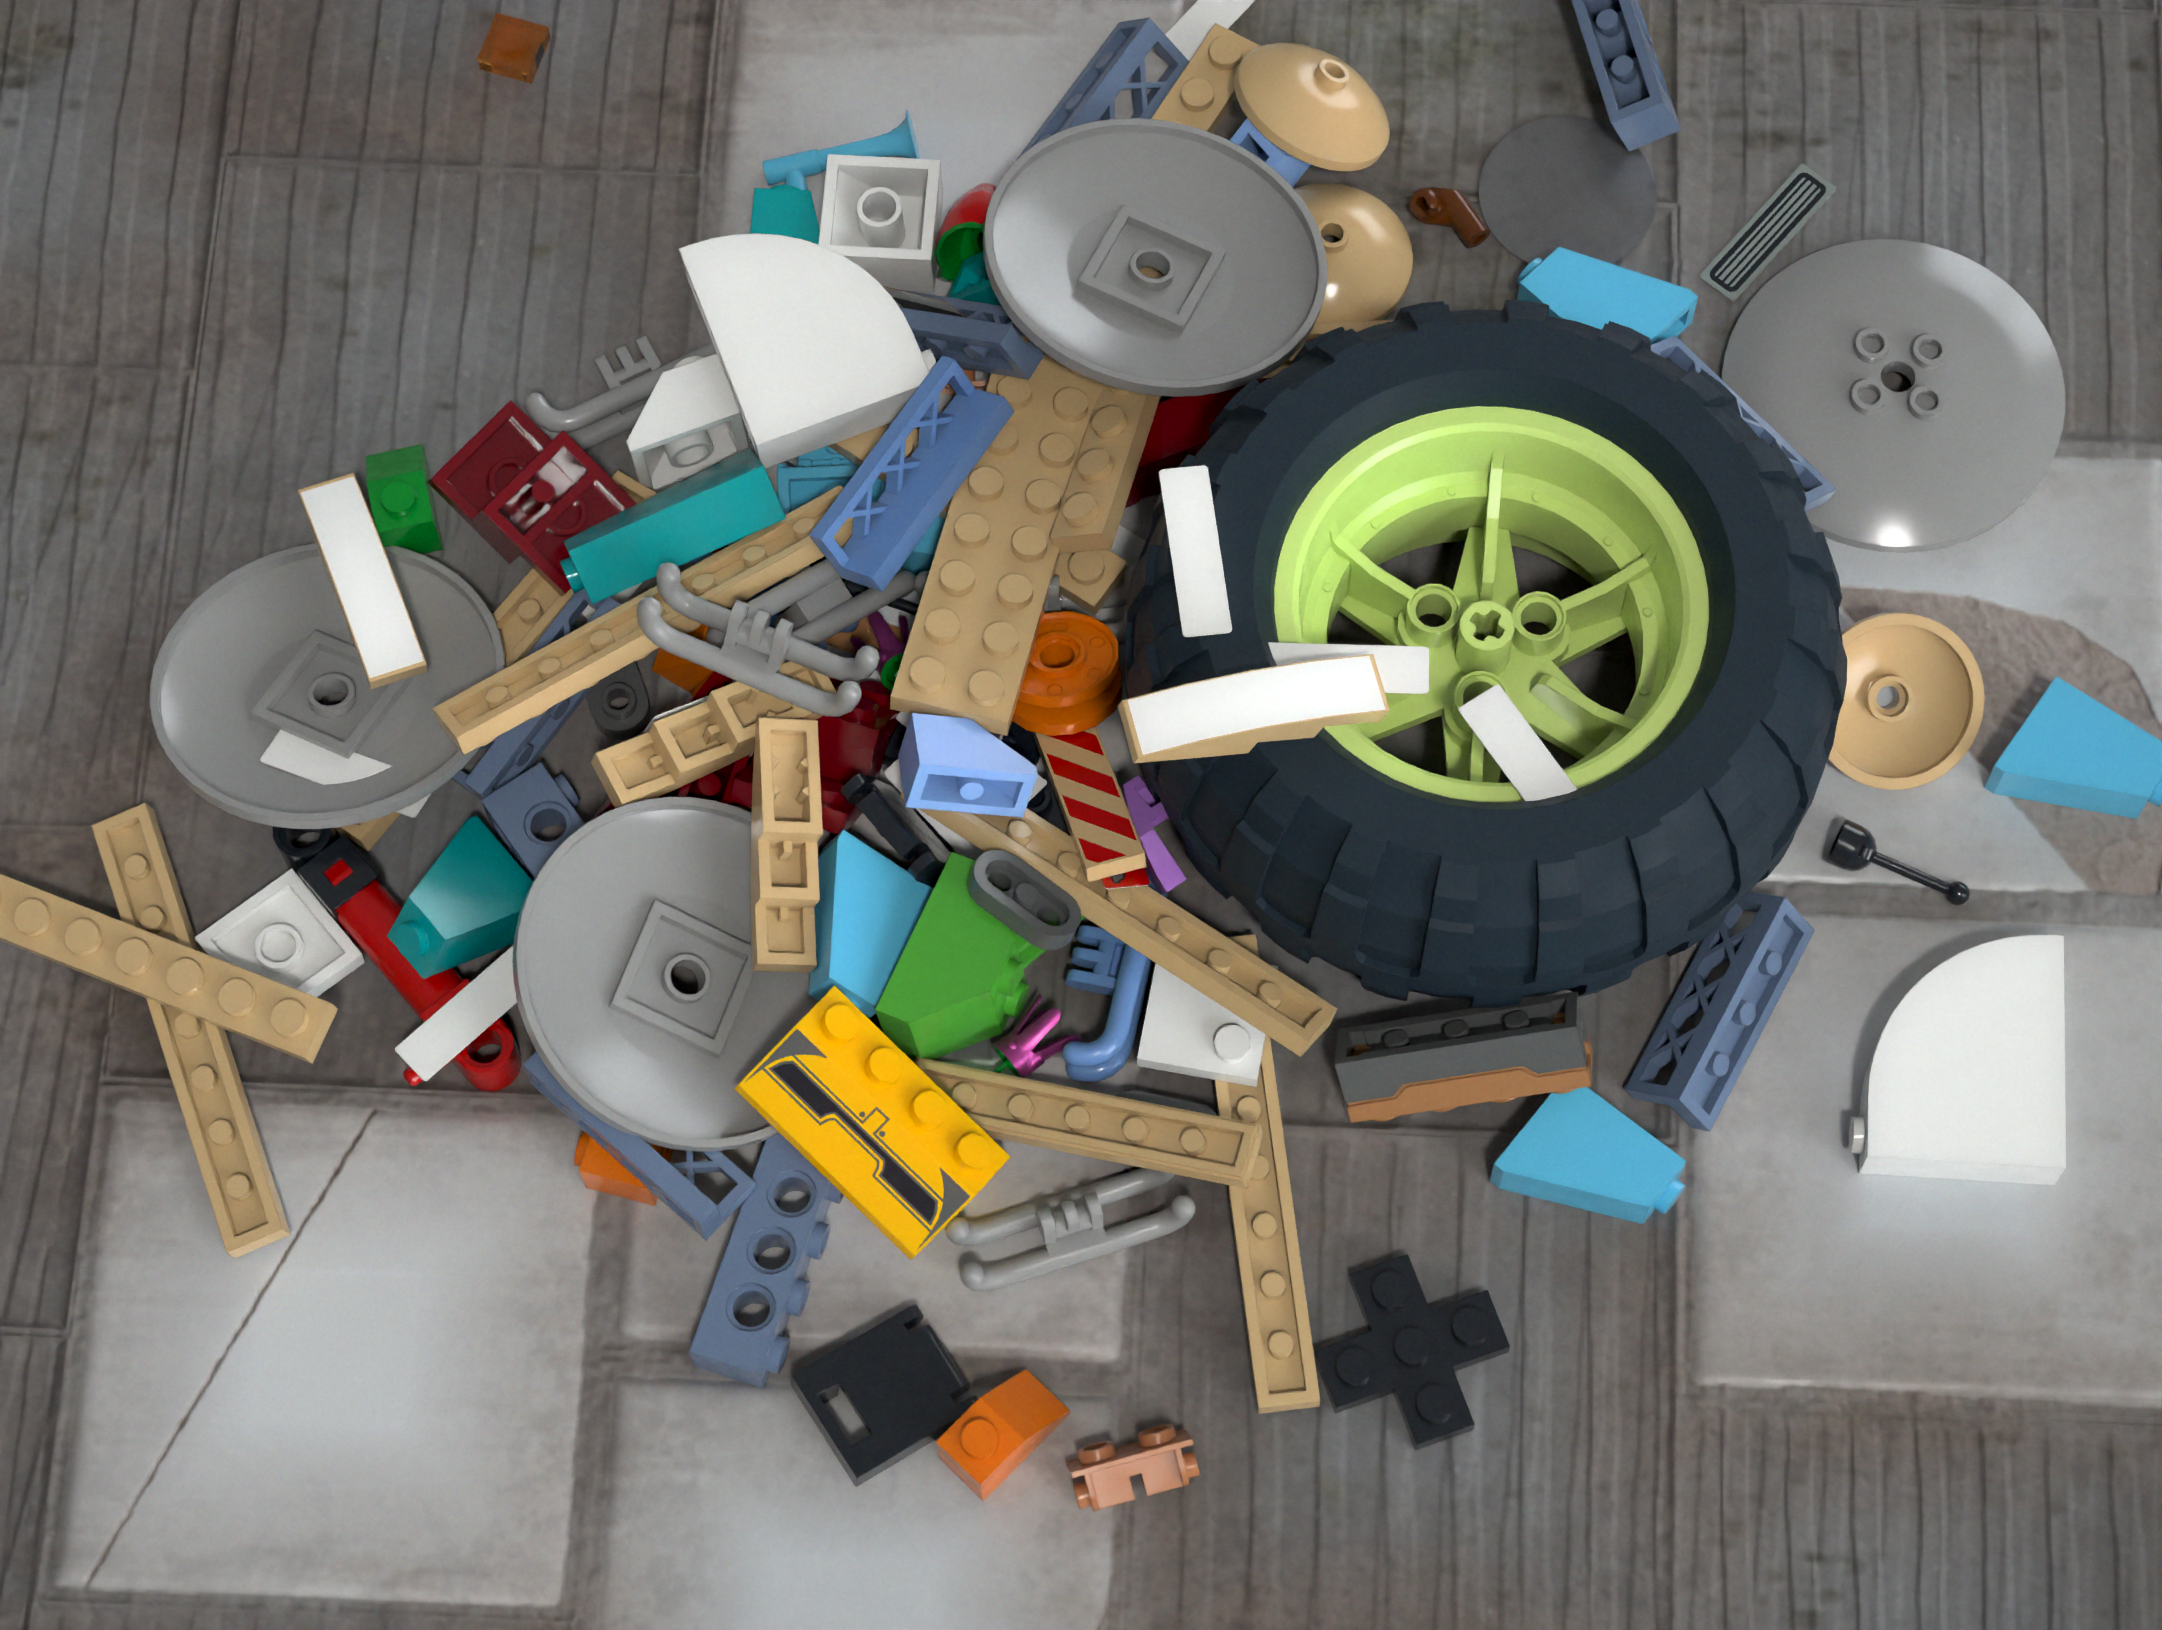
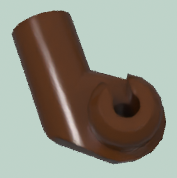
M1429 187L1420 188L1411 195L1409 208L1415 218L1426 224L1453 227L1468 248L1480 245L1490 235L1491 231L1460 191Z

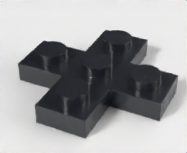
M1408 1254L1351 1273L1349 1281L1369 1332L1314 1351L1315 1362L1335 1414L1393 1393L1415 1450L1472 1431L1475 1423L1455 1371L1506 1354L1510 1349L1509 1342L1488 1290L1430 1310Z

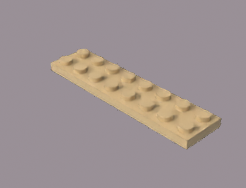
M1025 335L1021 336V338L1027 344L1029 342V339ZM1047 354L1044 355L1029 380L991 373L986 392L1005 397L1014 413L952 497L891 693L890 709L910 714L918 713L970 718L988 732L1008 735L1061 555L1059 554L1060 548L1054 547L1050 540V535L1091 412L1105 384L1087 378L1065 367Z

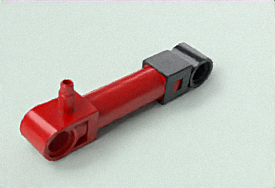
M273 826V839L288 868H292L297 875L301 876L304 884L342 930L348 932L423 1023L470 983L468 979L463 980L454 968L423 979L399 952L387 935L402 907L387 891L380 875L346 835L338 837L334 828L291 829ZM310 832L320 834L319 839L308 848L294 847L300 836ZM501 1018L495 1021L451 1060L469 1083L477 1089L488 1092L501 1090L511 1085L517 1078L522 1066L521 1053L509 1027ZM495 1044L502 1047L500 1055L489 1063H478L473 1060L476 1052L485 1045ZM408 1067L403 1072V1077L411 1086H417L423 1081L411 1067Z

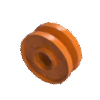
M1071 611L1043 613L1012 721L1027 731L1048 736L1071 735L1096 727L1114 713L1122 699V674L1119 666L1118 641L1107 625L1092 616Z

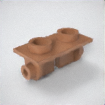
M1164 1424L1139 1432L1137 1434L1139 1441L1115 1448L1113 1441H1102L1077 1450L1079 1458L1066 1461L1067 1469L1072 1478L1083 1476L1084 1482L1073 1485L1079 1509L1091 1506L1092 1511L1095 1512L1099 1509L1135 1500L1130 1477L1141 1474L1147 1496L1190 1485L1189 1478L1200 1476L1194 1452L1182 1454L1181 1451L1183 1447L1194 1445L1191 1436L1186 1429L1175 1431L1173 1424Z

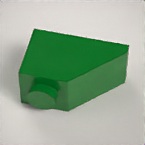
M422 444L366 456L368 494L374 524L383 547L397 546L420 554L444 550L432 488L427 483L430 477Z

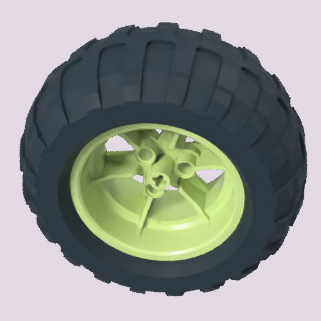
M1505 300L1503 310L1470 309L1450 311L1448 304L1444 305V301L1427 302L1400 308L1394 321L1374 325L1355 332L1353 329L1345 331L1343 327H1339L1324 333L1304 344L1293 359L1292 364L1284 368L1272 379L1268 378L1262 383L1255 379L1252 380L1228 402L1209 426V438L1205 445L1195 456L1188 454L1178 467L1201 465L1208 467L1232 631L1230 633L1196 637L1183 636L1162 491L1153 509L1151 529L1141 551L1139 562L1133 569L1128 589L1125 646V679L1128 699L1187 683L1277 666L1268 642L1327 644L1331 625L1337 611H1340L1388 646H1424L1429 649V692L1427 694L1385 693L1390 711L1380 722L1324 726L1314 738L1258 742L1248 754L1140 763L1145 781L1153 798L1157 803H1162L1168 817L1182 836L1186 855L1206 881L1226 900L1233 896L1245 908L1255 914L1262 922L1261 931L1286 952L1307 964L1312 957H1318L1338 969L1360 976L1361 985L1367 991L1402 1001H1407L1409 991L1435 997L1467 999L1469 1001V1008H1499L1520 1005L1522 997L1541 996L1562 990L1577 991L1578 996L1582 997L1628 980L1631 977L1632 970L1639 965L1665 953L1670 957L1703 940L1724 922L1729 910L1749 893L1758 882L1767 878L1780 863L1814 799L1833 747L1837 721L1844 701L1847 684V656L1843 647L1839 622V606L1842 600L1839 576L1823 532L1815 533L1804 510L1807 499L1800 478L1791 461L1776 442L1768 445L1741 418L1736 397L1721 382L1704 370L1698 373L1693 369L1687 373L1672 361L1652 352L1650 338L1629 327L1609 321L1608 324L1605 323L1601 330L1577 321L1548 316L1549 305L1531 301ZM1466 541L1453 591L1441 584H1426L1415 590L1378 567V565L1395 556L1417 548L1439 543ZM1512 546L1527 549L1555 560L1583 577L1593 587L1561 601L1550 593L1540 591L1527 593L1520 598ZM1425 614H1436L1446 620V623L1439 627H1429L1424 625L1418 618ZM1533 621L1541 622L1547 625L1551 631L1547 634L1535 635L1528 632L1523 625ZM1628 632L1635 659L1636 684L1633 698L1623 715L1600 706L1586 697L1559 667ZM1500 685L1537 735L1579 759L1575 764L1563 769L1578 790L1541 800L1525 801L1511 782L1498 783L1501 768L1465 721L1458 708L1493 686ZM1441 716L1446 776L1430 773L1405 763L1382 750L1374 741Z

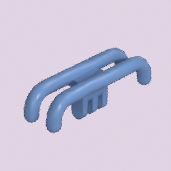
M1150 881V884L1147 886L1156 891V889ZM1167 893L1161 894L1167 898ZM1082 925L1079 926L1077 941L1098 947V951L1076 947L1073 949L1071 962L1080 967L1093 969L1091 973L1075 969L1068 970L1065 984L1074 989L1113 996L1103 1034L1097 1040L1090 1043L1077 1041L1067 1043L1062 1050V1057L1068 1063L1066 1073L1071 1079L1079 1082H1099L1113 1077L1123 1068L1132 1051L1153 961L1103 928Z

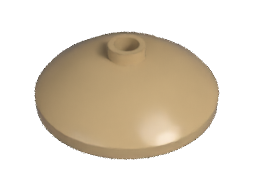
M1274 43L1251 50L1243 58L1236 70L1234 89L1243 112L1264 137L1289 155L1308 164L1328 170L1357 171L1371 166L1380 158L1385 150L1390 137V128L1384 107L1367 81L1339 58L1303 44Z
M1318 183L1294 188L1312 214L1321 233L1326 251L1328 268L1327 288L1315 324L1383 320L1397 307L1404 297L1412 273V246L1408 233L1398 216L1381 200L1355 187L1334 183ZM1335 236L1340 241L1330 243L1325 241L1323 237Z
M1890 612L1870 616L1842 631L1843 647L1847 656V684L1844 701L1837 721L1833 747L1828 758L1831 764L1857 782L1886 790H1902L1922 786L1951 770L1964 757L1973 744L1984 712L1985 695L1982 675L1967 645L1959 636L1941 623L1924 616L1905 612ZM1885 686H1891L1894 692L1892 702L1887 706H1879L1877 702L1879 690Z

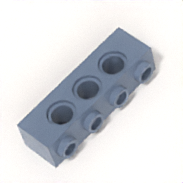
M1571 0L1610 122L1628 151L1681 131L1639 0Z
M541 762L481 800L490 824L532 881H534L536 875L554 851L570 835L585 825L574 810V807L579 805L580 801L568 781L562 774L552 778ZM556 825L565 828L562 836L554 841L544 842L537 839L540 832L549 826Z
M780 1133L765 1141L752 1180L756 1182L757 1188L742 1204L689 1350L695 1368L762 1389L766 1387L770 1372L780 1374L785 1364L790 1346V1339L783 1337L790 1316L800 1317L807 1302L810 1281L804 1280L811 1258L820 1260L825 1251L831 1226L824 1223L830 1204L831 1202L840 1204L844 1197ZM792 1191L804 1192L810 1197L807 1206L798 1212L789 1213L778 1207L781 1198ZM780 1247L790 1253L788 1261L780 1268L765 1269L758 1264L760 1255L769 1248ZM750 1304H762L770 1311L767 1319L762 1324L747 1327L737 1321L738 1315L744 1307Z

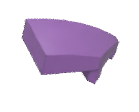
M1137 775L1122 785V793L1145 852L1147 867H1144L1146 874L1159 894H1164L1187 878L1154 830L1155 826L1169 817L1162 803L1156 802L1144 781Z

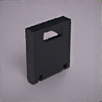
M863 773L852 777L840 790L841 795L848 803L857 806L875 826L878 833L888 841L901 858L910 861L918 854L920 857L912 863L908 872L916 881L934 888L951 852H957L916 808L905 806V800L901 798L902 793L897 788Z
M917 1305L904 1309L791 1375V1387L855 1487L941 1437L978 1400L975 1395L957 1405L953 1401L956 1397L967 1392L970 1386L930 1325H925L911 1334L908 1332L909 1329L921 1322L924 1317ZM839 1387L870 1434L852 1446L825 1406L826 1402L838 1396Z

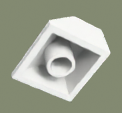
M828 154L818 245L837 252L859 265L882 286L905 291L935 292L937 272L935 247L937 233L941 227L944 196L941 161L933 159Z
M718 353L707 357L692 356L678 362L673 369L662 372L626 441L638 482L657 493L673 486L678 479L685 480L749 448L741 413Z

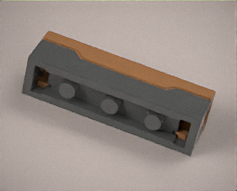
M1576 991L1521 1000L1520 1005L1499 1008L1474 1007L1338 1029L1334 1065L1345 1103H1347L1351 1123L1367 1120L1387 1121L1396 1116L1426 1111L1446 1112L1459 1106L1485 1102L1505 1103L1518 1097L1550 1092L1564 1094L1577 1088L1592 1086L1593 1051L1589 1035H1587V1027L1578 992Z

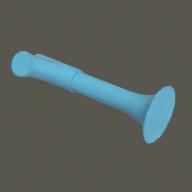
M907 110L906 117L902 123L888 133L826 149H813L763 161V168L768 185L785 182V185L795 186L800 190H808L806 177L821 174L826 170L828 154L874 157L897 156L920 159L912 119Z

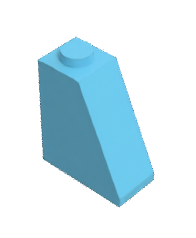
M1558 247L1545 260L1538 257L1531 261L1517 280L1519 284L1517 300L1549 305L1548 316L1577 321L1601 330L1605 323L1608 324L1611 321L1649 337L1651 345L1674 335L1678 337L1690 326L1698 296L1690 289L1562 247Z
M2056 676L1994 765L1984 788L1993 794L2137 819L2148 802L2153 803L2157 807L2162 803V741Z
M842 830L822 849L818 856L820 900L814 907L817 966L810 973L809 995L820 1001L835 985L870 1019L876 1014L875 1008L926 906L933 888L916 881L908 871L845 830Z
M1583 1087L1569 1093H1551L1494 1163L1490 1182L1502 1190L1644 1224L1655 1209L1663 1215L1666 1214L1685 1189L1686 1185L1680 1182L1679 1179L1686 1160L1591 1089Z

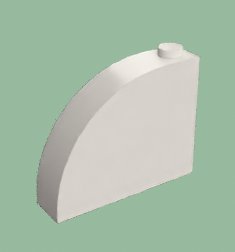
M756 233L711 238L679 248L686 278L714 349L722 363L756 455L764 465V468L892 423L936 364L930 349L920 351L903 312L884 287L862 267L824 246L798 238Z
M2023 935L1980 944L1960 952L1939 964L1922 977L1904 996L1884 1027L1867 1066L1861 1091L1859 1117L1852 1116L1850 1120L1849 1152L1859 1153V1173L2055 1185L2066 1169L2064 936Z

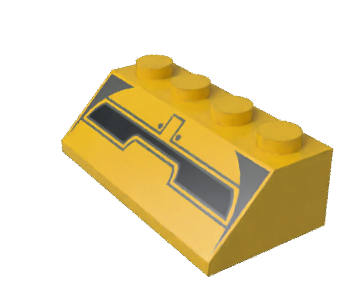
M835 985L734 1088L910 1260L978 1194L1010 1158L977 1123Z

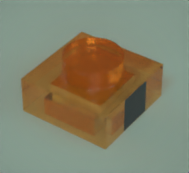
M496 13L477 58L480 70L532 84L550 41L548 26Z

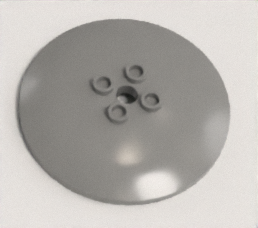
M1142 118L1109 119L1074 126L1058 132L1034 145L1009 167L1000 179L991 197L985 218L983 257L987 275L1002 308L1016 327L1044 353L1065 367L1097 382L1130 392L1170 397L1201 396L1238 388L1250 383L1254 379L1262 378L1287 361L1305 342L1319 316L1327 288L1328 268L1321 233L1306 204L1293 187L1277 171L1243 147L1213 133L1180 123ZM1146 266L1153 267L1161 271L1164 277L1149 278L1138 270Z
M1874 239L1839 244L1810 254L1780 271L1757 292L1740 315L1731 333L1721 372V379L1837 489L1828 502L1806 512L1815 533L1823 532L1826 538L1839 543L1879 552L1908 553L1949 547L1985 533L2007 519L2031 496L2047 473L2058 448L2064 424L2065 385L2062 368L2051 338L2033 309L2010 285L1982 265L1950 250L1907 240ZM1888 372H1900L1908 377L1912 387L1904 392L1891 391L1884 386L1881 376ZM1802 485L1803 490L1805 492H1808V490Z
M316 543L292 547L252 561L231 572L201 594L179 617L160 648L150 683L151 716L160 747L180 779L196 794L229 814L264 825L291 829L335 828L374 820L408 807L448 782L469 762L480 748L478 747L463 755L439 726L432 708L506 668L501 636L487 605L473 587L443 564L423 554L402 547H383L424 655L427 672L370 689L338 600L332 591ZM338 692L347 695L342 702L336 705L326 706L318 703L323 696L334 695ZM279 730H283L347 759L355 752L392 767L359 780L323 785L264 764L260 761V758Z
M694 797L646 799L605 812L583 825L554 851L536 875L526 894L518 916L513 945V978L518 1007L536 1052L558 1083L583 1108L613 1128L627 1134L639 1136L647 1143L686 1151L736 1149L764 1141L779 1134L734 1088L819 1002L809 995L810 973L752 971L750 914L752 813L714 800ZM685 967L691 970L698 980L697 993L688 995L679 992L671 981L672 968Z

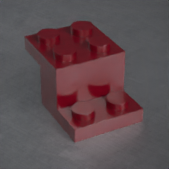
M512 400L427 482L509 564L521 556L561 597L571 589L560 564L561 560L570 557L563 541L636 505L564 430L551 440Z
M829 677L837 692L839 686L844 681ZM860 682L861 698L852 712L840 717L822 716L816 719L818 720L822 825L825 831L839 834L842 830L847 831L861 816V810L857 806L848 803L840 793L842 787L852 777L863 773L879 780L883 764V754L886 750L889 736L896 730L899 724L896 716L901 712L890 709L892 691L879 682ZM754 753L752 762L734 778L730 801L752 807Z

